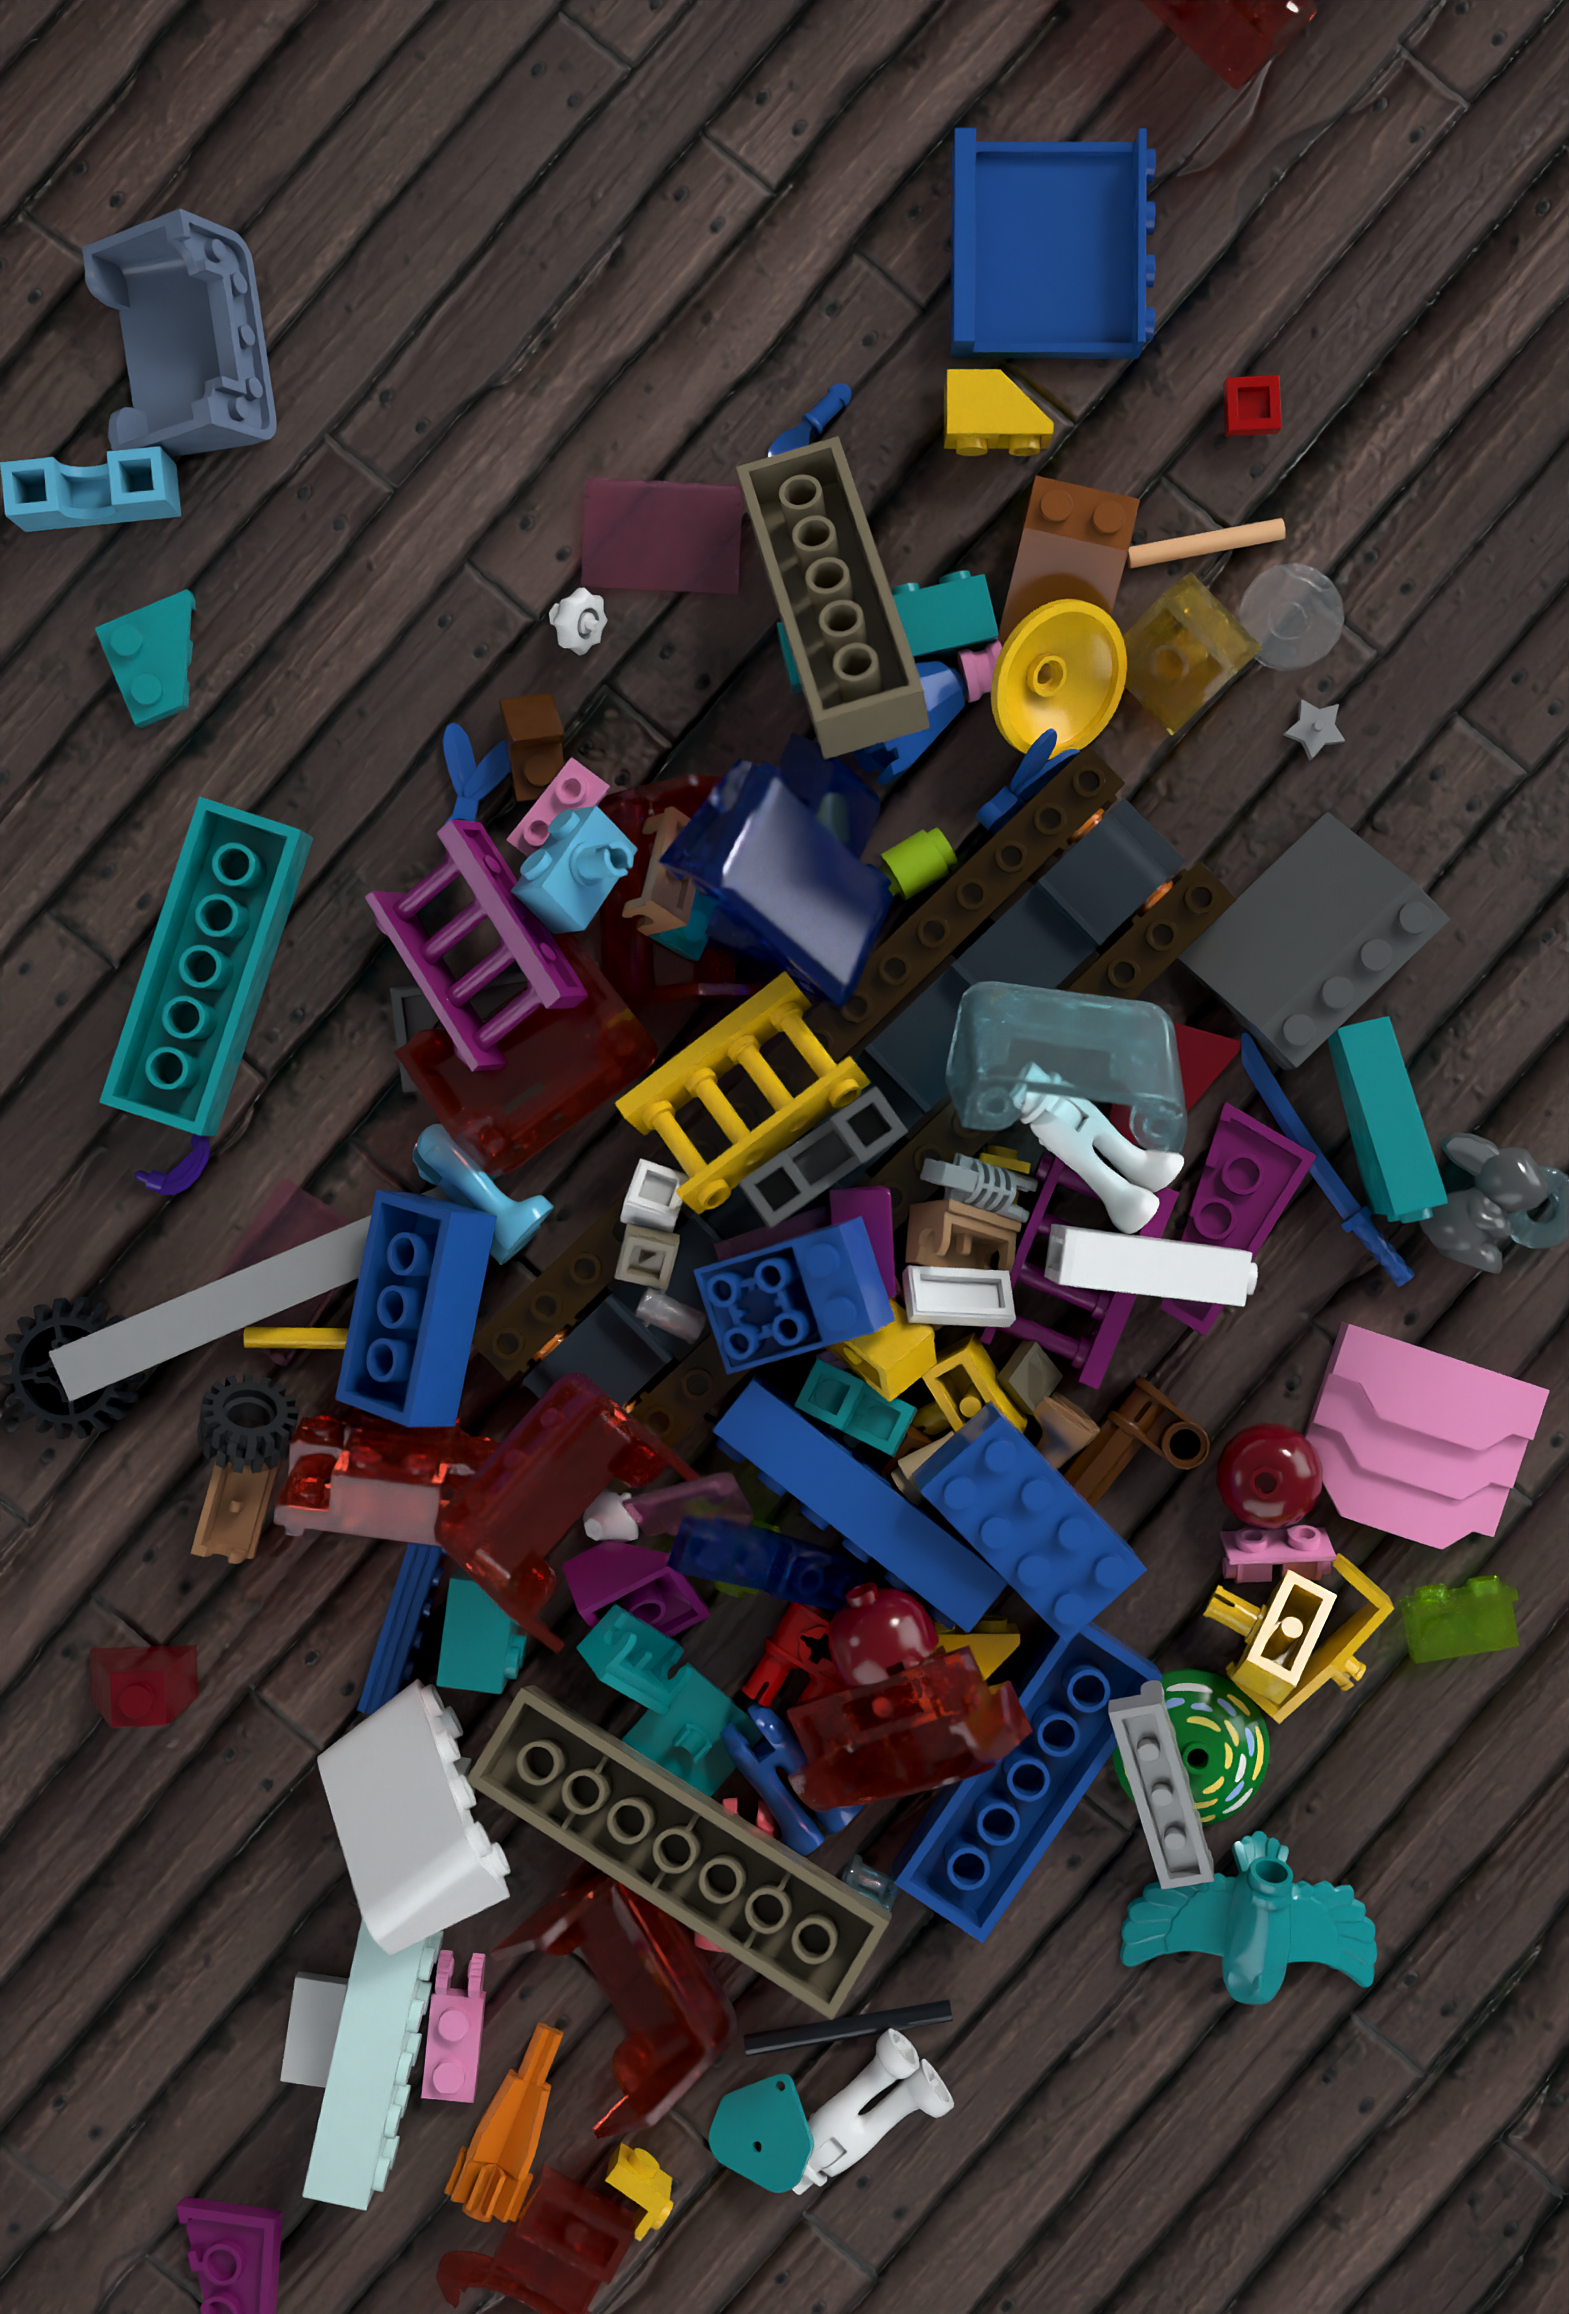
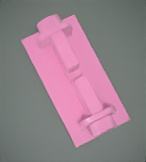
M571 757L506 840L528 858L542 847L550 835L548 827L557 815L567 809L575 810L598 806L605 799L604 797L611 787Z
M1297 1525L1290 1529L1271 1530L1246 1527L1238 1531L1220 1532L1227 1556L1222 1559L1224 1579L1233 1578L1235 1584L1272 1581V1565L1281 1564V1579L1288 1570H1291L1308 1580H1321L1322 1575L1331 1574V1561H1336V1555L1325 1527L1314 1528L1308 1525Z

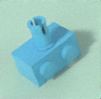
M597 805L575 810L567 809L557 815L548 827L550 835L542 847L524 861L520 869L522 876L511 890L553 934L585 930L619 877L629 873L625 868L630 869L633 866V856L638 850L637 847Z

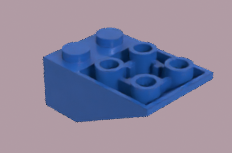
M862 1216L813 1230L693 1270L727 1374L871 1334L895 1320Z

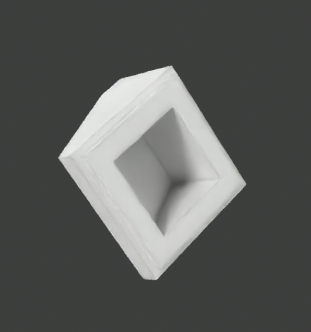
M640 1159L623 1204L620 1217L621 1222L673 1233L683 1204V1200L680 1199L675 1190L690 1179L689 1176L685 1173Z

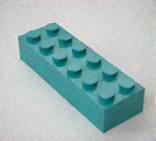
M199 797L99 1103L200 1136L217 1135L314 839L300 829Z

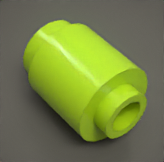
M936 827L927 833L922 829L880 854L879 859L882 866L875 871L881 884L891 897L899 893L906 901L948 876V869L958 862L949 842Z

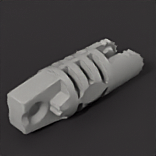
M958 1153L955 1154L952 1164L926 1158L920 1176L922 1180L943 1186L945 1188L944 1200H955L1020 1221L1021 1224L1027 1222L1030 1212L1025 1211L1023 1207L1012 1204L1016 1190L1024 1192L1036 1191L1038 1181L1032 1177L999 1166H992Z

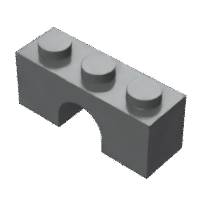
M875 1086L807 1136L741 1180L737 1185L768 1229H770L908 1131Z

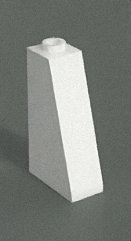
M1051 1224L1044 1277L1061 1285L1245 1306L1246 1294L1252 1295L1256 1287L1257 1264L1251 1263L1252 1252L1241 1249Z

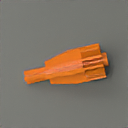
M537 2023L519 2070H509L481 2117L469 2148L463 2145L460 2149L444 2193L452 2195L450 2200L453 2202L464 2203L462 2211L476 2220L491 2222L494 2215L504 2223L508 2219L513 2222L517 2221L533 2180V2174L528 2172L536 2154L551 2090V2085L545 2082L562 2040L564 2034L562 2031L551 2028L544 2023Z

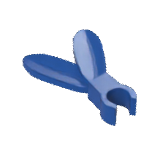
M451 723L445 729L443 749L451 781L458 797L453 814L445 824L451 819L475 822L479 807L478 802L485 799L510 774L506 743L504 740L497 744L476 767L468 735L459 725Z
M1053 728L1046 730L1028 750L1009 788L1004 786L991 801L978 811L975 818L988 831L991 830L996 834L1026 805L1023 802L1024 800L1040 792L1080 751L1077 749L1065 750L1046 763L1057 741V732Z

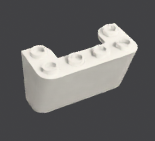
M419 1679L317 1757L319 1771L364 1922L375 1942L390 1956L510 1897L503 1877L510 1873L505 1854L497 1842L492 1845L490 1844L482 1825L479 1822H473L469 1808L476 1805L475 1797L464 1775L458 1776L454 1761L460 1759L456 1739L463 1735L460 1721L451 1706L444 1708L434 1685L430 1684L425 1687Z

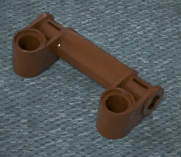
M1139 1375L1134 1380L1136 1387L1117 1411L1110 1410L1099 1426L1100 1433L1089 1445L1079 1451L1061 1474L1093 1508L1144 1444L1179 1469L1198 1467L1205 1461L1209 1453L1210 1442L1207 1433L1202 1427L1177 1409L1173 1401ZM1182 1429L1193 1431L1196 1438V1445L1193 1451L1185 1456L1173 1455L1169 1447L1172 1435Z

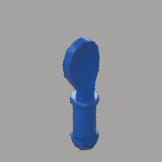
M844 383L835 384L827 390L828 393L808 413L802 415L801 419L803 422L784 431L774 440L768 449V457L809 445L811 435H820L823 431L822 428L842 408L845 409L850 403V387Z

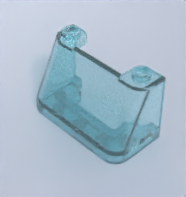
M994 981L979 982L971 986L963 994L959 1004L945 1074L946 1085L963 1127L986 1130H999L1008 1127L1019 1118L1024 1106L1026 1092L1126 1104L1132 1111L1130 1128L1138 1143L1144 1148L1153 1151L1181 1154L1187 1131V1111L1174 1025L1168 1014L1160 1006L1149 1002Z

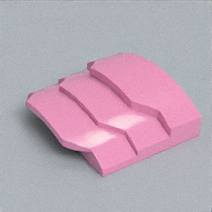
M1342 1322L1304 1437L1317 1450L1323 1467L1322 1482L1340 1516L1419 1543L1444 1549L1471 1532L1494 1537L1510 1488L1513 1489L1529 1439H1534L1550 1390Z

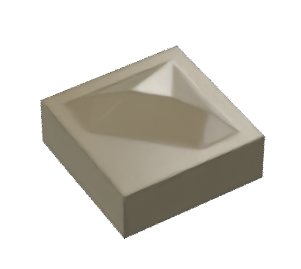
M627 1223L614 1279L667 1290L679 1246L680 1235Z
M1023 1340L996 1380L1023 1414L1034 1415L1035 1406L1043 1396L1049 1397L1063 1375L1037 1341L1026 1342Z

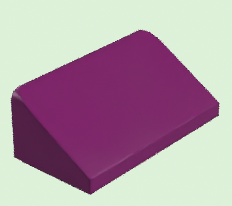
M882 1185L829 1189L830 1225L862 1216L888 1298L896 1297L890 1190Z

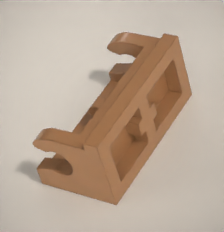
M673 806L666 808L662 814L647 818L644 822L643 834H653V832L657 831L642 897L626 902L622 912V917L624 918L633 917L634 915H645V917L638 920L637 930L646 936L688 925L709 835L707 830Z
M951 1199L910 1204L905 1262L926 1267L991 1270V1257L996 1251H999L998 1270L1009 1271L1010 1273L1015 1261L1016 1233L1021 1232V1222Z
M279 1459L278 1466L271 1470L263 1463L260 1473H252L251 1466L244 1465L243 1473L233 1472L234 1463L228 1462L223 1469L217 1466L215 1461L191 1554L202 1557L220 1554L227 1556L228 1563L233 1564L241 1563L247 1558H255L281 1459Z

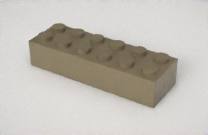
M839 436L737 466V474L746 510L824 760L929 729L924 689Z

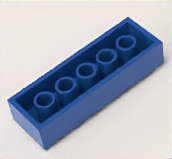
M754 1370L716 1418L712 1430L718 1435V1440L715 1444L736 1462L741 1463L746 1457L759 1467L760 1473L757 1477L776 1494L783 1497L788 1490L797 1497L802 1505L800 1511L815 1525L825 1530L831 1524L842 1533L841 1536L844 1538L843 1546L861 1561L868 1563L873 1557L882 1564V1568L887 1572L884 1576L885 1579L896 1589L907 1591L911 1594L913 1591H916L929 1606L927 1608L929 1614L943 1626L952 1630L958 1624L969 1633L1008 1582L957 1529L923 1502L919 1506L911 1503L892 1478L880 1475L876 1465L854 1448H850L833 1431L820 1421H816V1418L795 1408V1401Z
M1092 1621L1068 1643L1051 1628L892 1863L894 1884L984 1943L1118 1745L1108 1713L1109 1700L1140 1695L1141 1686L1144 1683L1152 1680L1161 1681L1163 1675L1156 1665Z

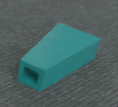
M1386 1016L1340 1027L1327 1039L1368 1208L1373 1214L1387 1215L1388 1222L1400 1220L1401 1223H1409L1433 1217L1431 1207L1447 1204L1448 1201L1390 1018Z

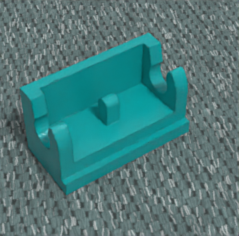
M617 1604L609 1610L576 1647L600 1681L663 1717L670 1710L669 1704L686 1687L693 1673L691 1668L684 1665L672 1679L668 1680L669 1669L678 1662L684 1649L677 1641Z

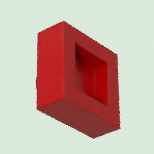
M1279 375L1226 377L1223 383L1225 436L1278 434L1282 428Z

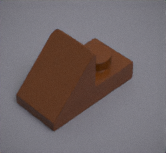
M552 693L499 700L515 805L536 802L565 766L561 741L565 736L564 729Z

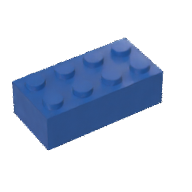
M376 1190L335 1397L336 1400L407 1427L455 1426L497 1218L496 1215L424 1194Z
M989 1401L912 1473L920 1492L1066 1643L1147 1570L1130 1546L992 1401Z

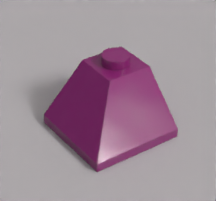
M607 1540L595 1547L584 1550L580 1555L561 1564L578 1613L591 1629L600 1622L615 1604L669 1637L712 1616L708 1606L670 1554Z

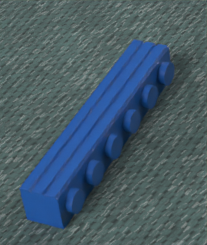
M419 1517L415 1521L357 1711L372 1715L400 1693L404 1680H410L415 1665L414 1661H410L413 1649L419 1650L425 1633L424 1630L420 1629L423 1617L429 1618L434 1604V1599L429 1598L432 1587L439 1586L444 1568L439 1567L442 1555L448 1556L454 1537L449 1536L451 1526L423 1517Z

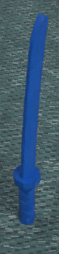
M1243 1033L1241 1036V1054L1245 1070L1286 1137L1317 1156L1309 1168V1172L1344 1219L1341 1226L1347 1233L1352 1230L1358 1238L1360 1237L1361 1242L1372 1252L1371 1254L1377 1262L1382 1264L1381 1267L1388 1275L1390 1274L1394 1283L1398 1287L1402 1286L1414 1277V1272L1409 1266H1406L1405 1261L1395 1252L1389 1241L1384 1239L1385 1236L1381 1231L1376 1229L1375 1224L1369 1218L1373 1214L1367 1205L1361 1207L1337 1175L1294 1111L1250 1034Z

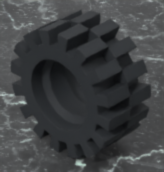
M244 1374L243 1382L239 1383L235 1375L226 1377L225 1386L217 1381L211 1386V1392L206 1391L200 1409L197 1442L199 1447L204 1446L203 1454L208 1460L217 1455L216 1465L223 1469L228 1462L234 1463L233 1472L243 1473L244 1465L251 1466L252 1473H260L263 1463L270 1470L277 1467L279 1459L285 1461L289 1456L290 1449L293 1448L299 1409L295 1407L296 1399L293 1394L285 1396L286 1387L280 1383L271 1388V1379L262 1376L260 1383L253 1382V1374ZM251 1419L265 1426L260 1428H244L231 1421Z

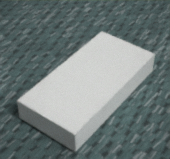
M907 1266L902 1273L908 1323L1010 1327L1016 1320L1009 1271Z
M298 1972L294 1982L280 2081L326 2088L349 1978Z

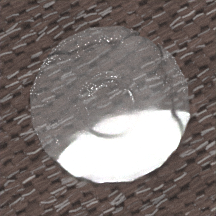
M1291 563L1275 565L1254 579L1241 596L1236 619L1237 627L1243 638L1242 643L1252 657L1266 667L1281 671H1292L1308 667L1311 664L1313 665L1328 654L1339 640L1344 623L1342 598L1329 578L1316 568Z

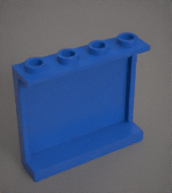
M955 128L951 149L950 358H1139L1145 342L1153 340L1155 329L1154 307H1146V288H1153L1155 279V255L1146 254V235H1153L1155 228V202L1146 201L1147 183H1153L1156 166L1155 149H1147V128L1138 129L1134 142H976V128Z

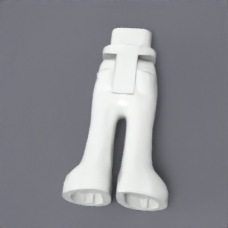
M1032 1065L1026 1067L1020 1073L1007 1094L1006 1098L1021 1110L1019 1119L1024 1124L1031 1122L1030 1128L1039 1138V1143L1073 1169L1103 1200L1112 1223L1123 1234L1135 1233L1151 1220L1159 1206V1198L1153 1193L1163 1189L1172 1182L1184 1164V1158L1176 1150L1169 1146L1149 1150L1139 1149L1125 1139L1085 1097L1068 1086L1060 1084V1080L1053 1075L1045 1078ZM1093 1146H1094L1104 1157H1106V1158L1109 1160V1162H1110L1126 1179H1124V1178L1121 1177L1119 1174H1117L1116 1172H1114L1111 1168H1109V1167L1097 1156V1154H1096L1095 1151L1093 1150Z
M891 2028L885 2031L876 2043L874 2059L849 2085L810 2115L807 2122L813 2137L814 2147L801 2181L792 2189L796 2194L801 2195L814 2183L821 2187L827 2182V2175L833 2177L848 2169L866 2155L891 2128L913 2111L921 2109L925 2113L937 2118L954 2108L952 2096L944 2082L927 2060L922 2059L919 2062L914 2046L904 2035ZM896 2079H903L873 2109L863 2115H858L859 2111L880 2091L894 2083Z

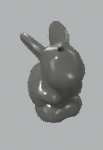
M1456 1132L1449 1134L1441 1141L1442 1150L1453 1163L1473 1175V1185L1446 1193L1448 1203L1431 1207L1433 1217L1419 1220L1422 1231L1428 1234L1432 1243L1437 1247L1438 1254L1488 1272L1500 1274L1503 1267L1502 1253L1496 1247L1499 1239L1505 1240L1512 1233L1513 1227L1508 1219L1509 1214L1538 1207L1548 1197V1180L1540 1171L1532 1154L1525 1149L1518 1147L1498 1148L1493 1142L1471 1133Z

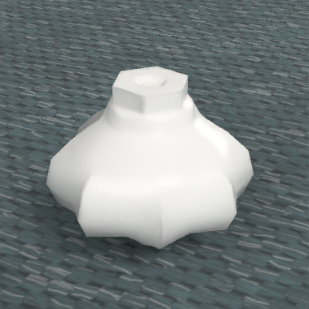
M578 588L572 595L562 599L560 604L555 603L549 612L550 624L555 625L557 629L558 643L561 647L571 649L578 655H583L592 645L600 643L602 630L608 621L604 613V600L601 596L591 595L585 588Z
M608 1484L599 1492L588 1493L585 1498L586 1510L582 1518L585 1522L584 1526L587 1536L602 1542L611 1540L625 1543L638 1539V1522L642 1513L633 1504L630 1493L624 1492L619 1496Z

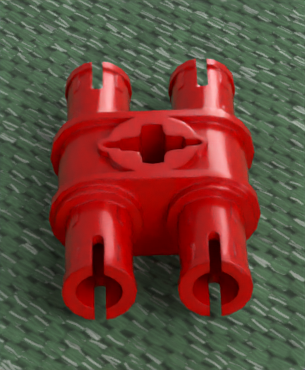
M826 1554L803 1593L797 1592L795 1596L792 1595L790 1597L791 1605L771 1637L766 1636L764 1639L765 1644L763 1648L766 1650L765 1654L747 1683L741 1688L742 1692L754 1700L757 1696L759 1704L770 1708L774 1697L792 1668L798 1670L800 1667L808 1672L807 1675L811 1679L792 1710L786 1715V1719L798 1728L802 1725L804 1727L803 1731L813 1736L836 1697H843L844 1694H848L850 1691L849 1686L843 1682L840 1673L836 1670L830 1651L827 1653L824 1650H819L815 1656L811 1655L810 1644L804 1637L805 1635L808 1638L813 1637L819 1640L823 1637L824 1633L828 1634L829 1637L832 1614L828 1611L848 1578L854 1573L842 1563L838 1566L836 1559Z

